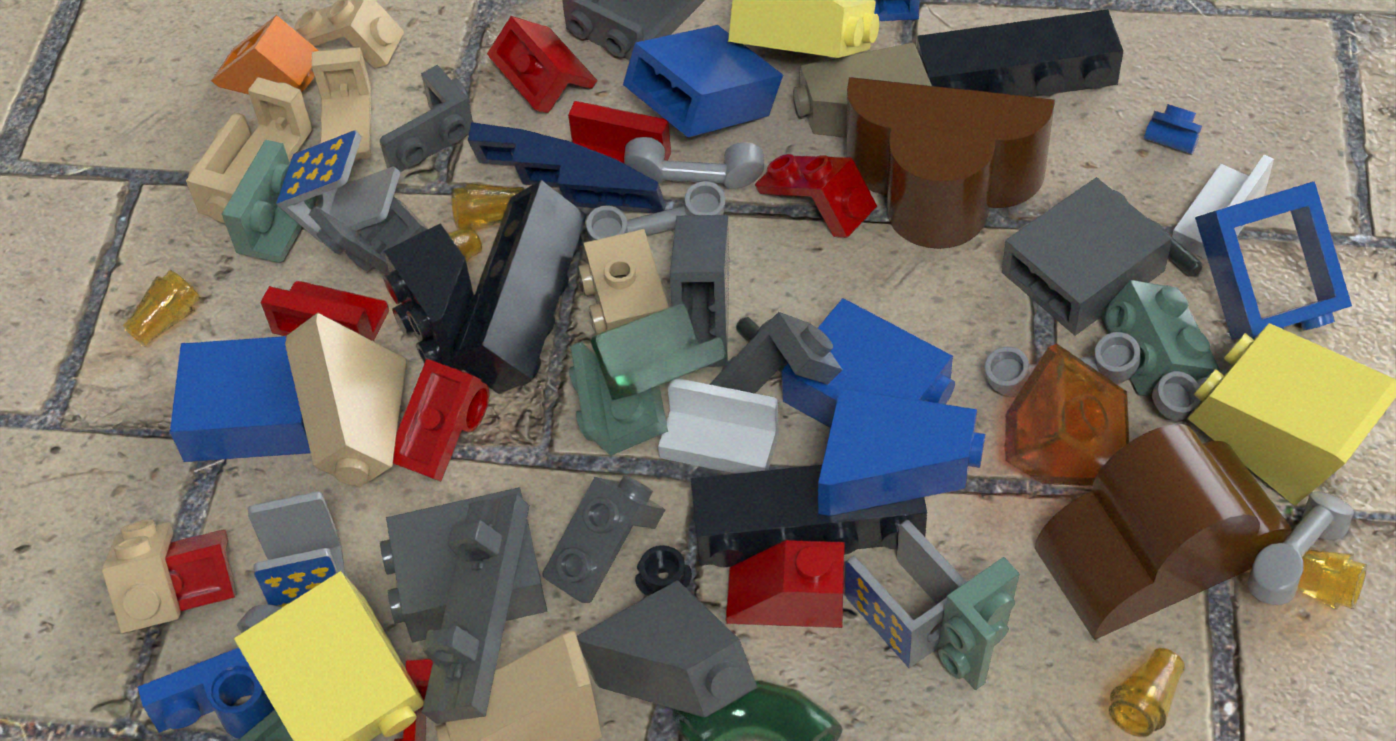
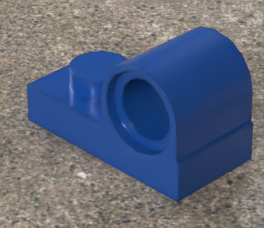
M239 647L137 687L143 708L159 733L170 728L180 729L190 726L201 716L215 711L226 732L234 738L240 739L275 710ZM251 695V698L244 704L232 706L238 699Z

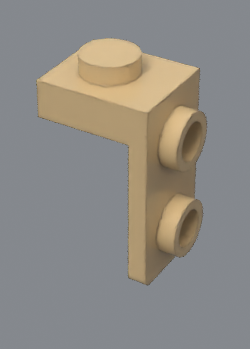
M338 0L332 6L318 11L316 9L308 10L295 24L296 32L313 46L344 36L353 47H361L363 57L374 69L388 64L404 34L402 28L376 0Z
M361 47L312 52V69L321 96V143L356 130L362 137L354 160L368 159L371 156V85Z
M257 77L248 92L259 125L226 169L225 175L242 179L265 140L283 143L289 162L291 161L293 154L297 153L313 130L300 89L294 88L287 83H277Z
M234 112L224 127L216 132L212 144L201 160L192 166L186 180L198 213L210 216L221 223H225L222 212L242 180L225 175L224 172L251 136L243 114Z
M148 519L124 526L120 530L121 534L115 536L102 567V573L121 634L179 619L181 611L165 560L173 536L171 523L166 522L155 525L154 520Z

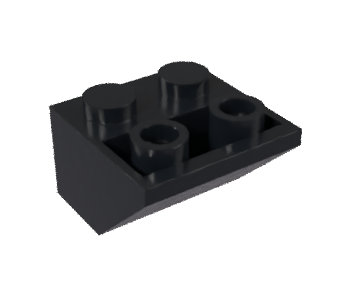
M440 223L385 250L384 255L389 273L383 275V280L392 299L396 304H399L392 308L394 317L406 336L414 333L419 342L416 343V347L423 363H425L427 358L463 371L462 368L450 360L474 293L466 259Z

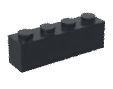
M1108 9L918 35L916 46L932 86L1027 97L1118 85L1124 51Z
M542 180L510 197L450 360L467 373L481 379V382L487 384L490 389L498 394L521 384L529 383L538 373L541 366V359L539 357L545 339L555 324V317L553 315L559 297L565 291L569 282L567 273L572 258L582 243L580 234L587 215Z
M822 465L690 478L699 566L732 567L785 540L845 542L844 555L850 554L857 549L875 547L898 549L899 525L906 520H909L924 537L926 536L927 508L925 497L827 516L818 514V481Z

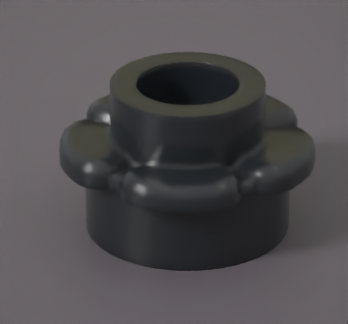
M665 545L655 546L647 550L638 562L637 570L639 574L636 575L635 582L637 588L646 596L663 589L677 580L687 588L692 578L691 568L689 565H685L684 557L677 549ZM668 573V577L660 579L658 574Z

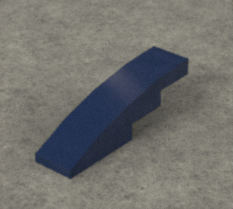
M471 122L468 142L478 162L514 166L524 185H533L542 180L550 187H559L563 197L576 207L598 208L600 206H613L622 211L647 213L665 211L666 204L659 183L612 157L567 140L523 129Z

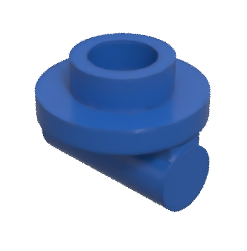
M1167 104L1164 113L1154 110L1144 139L1193 154L1199 140L1202 125L1193 123L1196 115L1195 112Z

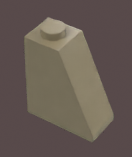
M912 42L800 65L801 86L794 87V100L798 115H807L813 134L847 138V86L849 77L932 85L916 46Z

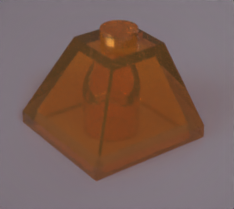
M1057 343L1047 348L1005 414V461L1042 484L1093 486L1095 477L1103 465L1117 451L1129 443L1127 391Z

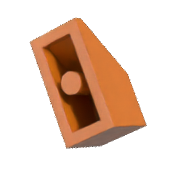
M276 15L231 50L211 81L220 88L249 95V88L259 77L277 83H287L294 88L300 89L302 92L315 77L311 69L312 52L319 50Z

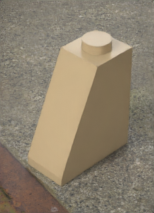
M317 313L288 334L285 342L314 467L335 476L342 483L355 485L360 488L392 467L407 359Z
M575 631L562 634L496 670L486 717L450 721L435 726L438 741H593L602 738L591 682Z

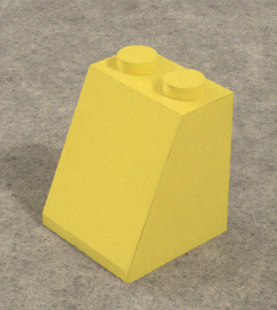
M732 0L728 42L835 58L870 50L871 43L875 42L879 31V16L874 14L876 1Z
M1269 323L1254 340L1245 333L1223 358L1231 365L1224 375L1215 369L1193 395L1202 402L1188 417V420L1214 441L1228 443L1247 468L1296 506L1346 464L1396 398V379Z
M341 571L234 638L293 741H370L381 733L384 737H390L410 726L417 718L414 712L424 705L422 696L365 597Z

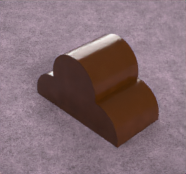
M849 77L847 86L846 157L853 159L870 191L887 195L888 219L894 230L901 237L913 244L926 248L945 249L956 247L970 241L979 234L987 221L989 208H1006L1021 204L1039 191L1045 178L1055 99Z
M1171 424L1151 430L1117 451L1096 475L1092 491L1066 505L1047 522L1037 537L1035 550L1092 638L1096 640L1252 569L1256 556L1263 548L1271 544L1283 543L1293 529L1228 443L1211 441L1202 444L1189 426Z

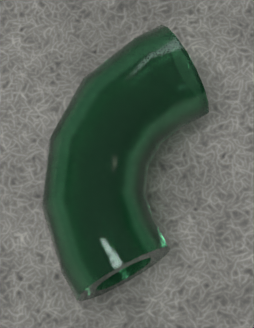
M762 679L755 680L756 689L707 717L676 709L672 712L674 721L686 741H838L843 731L840 723L826 709L800 690Z

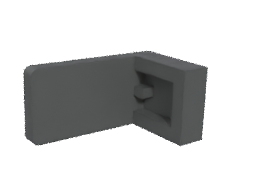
M438 65L421 73L428 105L431 110L380 138V145L387 168L394 166L402 172L469 135L471 122H473L469 95L459 79L454 78L451 80Z
M394 196L387 218L383 222L363 228L360 233L316 206L309 212V216L321 228L316 234L317 237L338 255H341L346 250L347 256L367 272L372 267H375L385 274L389 273L384 251L428 230L415 214Z
M778 312L759 328L757 335L737 356L725 363L722 371L709 385L756 393L786 361L796 375L827 385L843 369L830 352L833 349L832 342L820 329L809 322Z
M623 476L620 482L594 477L543 571V578L581 603L592 602L633 525L655 529L666 509L649 499L653 493L650 488L630 477Z

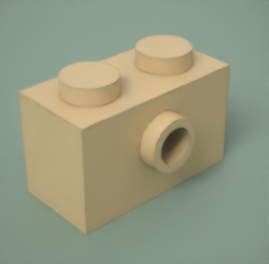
M641 229L583 243L587 264L579 265L578 272L584 295L594 294L597 303L589 306L596 336L606 334L609 348L641 334L651 345L672 340L669 306L645 230Z

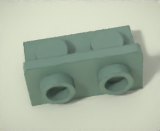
M270 140L263 142L222 212L223 220L236 253L277 263L285 259L302 228L299 223L276 205L290 165L283 143ZM315 196L304 200V202L312 210L318 198Z
M642 334L596 355L581 341L571 346L574 366L570 367L569 375L578 393L581 410L577 411L576 418L578 426L587 440H594L612 456L668 432L652 345Z
M1002 557L947 595L938 644L939 657L953 677L956 679L964 678L974 690H977L986 683L994 646L1009 631L1007 625L1011 610L1015 605L1014 596L1020 573L1005 557Z

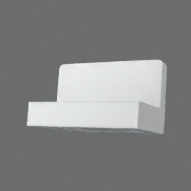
M1263 155L1249 176L1220 163L1173 230L1172 238L1189 252L1207 259L1195 217L1263 197L1274 159ZM1245 225L1234 228L1237 236Z
M671 378L668 386L670 412L666 421L668 432L663 433L658 445L659 458L735 474L769 470L779 436L778 400L776 398Z

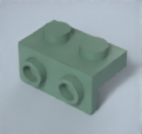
M1130 280L1102 311L1101 319L1108 333L1122 332L1129 334L1137 341L1140 347V364L1137 371L1130 378L1137 393L1143 396H1150L1155 385L1164 375L1170 372H1184L1198 380L1210 375L1215 369L1220 371L1210 350V343L1200 331L1188 308V301L1183 293L1179 291L1178 287Z

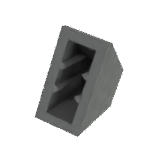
M728 215L676 216L670 266L674 367H723L728 361L730 269Z
M678 580L576 636L594 682L602 689L701 717H707L757 688L740 639Z

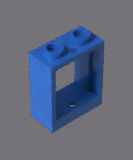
M1315 181L1195 217L1232 340L1240 339L1245 333L1254 340L1269 323L1284 329L1286 326L1300 322L1303 331L1335 322L1333 312L1352 306ZM1291 211L1317 301L1261 318L1234 228Z

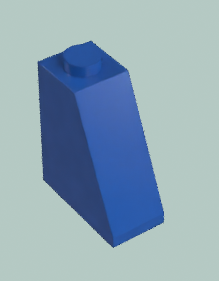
M840 388L818 481V514L832 516L965 489L969 466L981 467L986 434L975 432L977 409Z

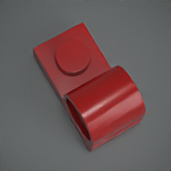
M426 358L396 433L392 463L441 482L461 431H474L486 413L490 396L487 384L481 382V379L474 375Z

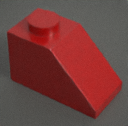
M785 540L730 567L726 624L843 628L845 542Z

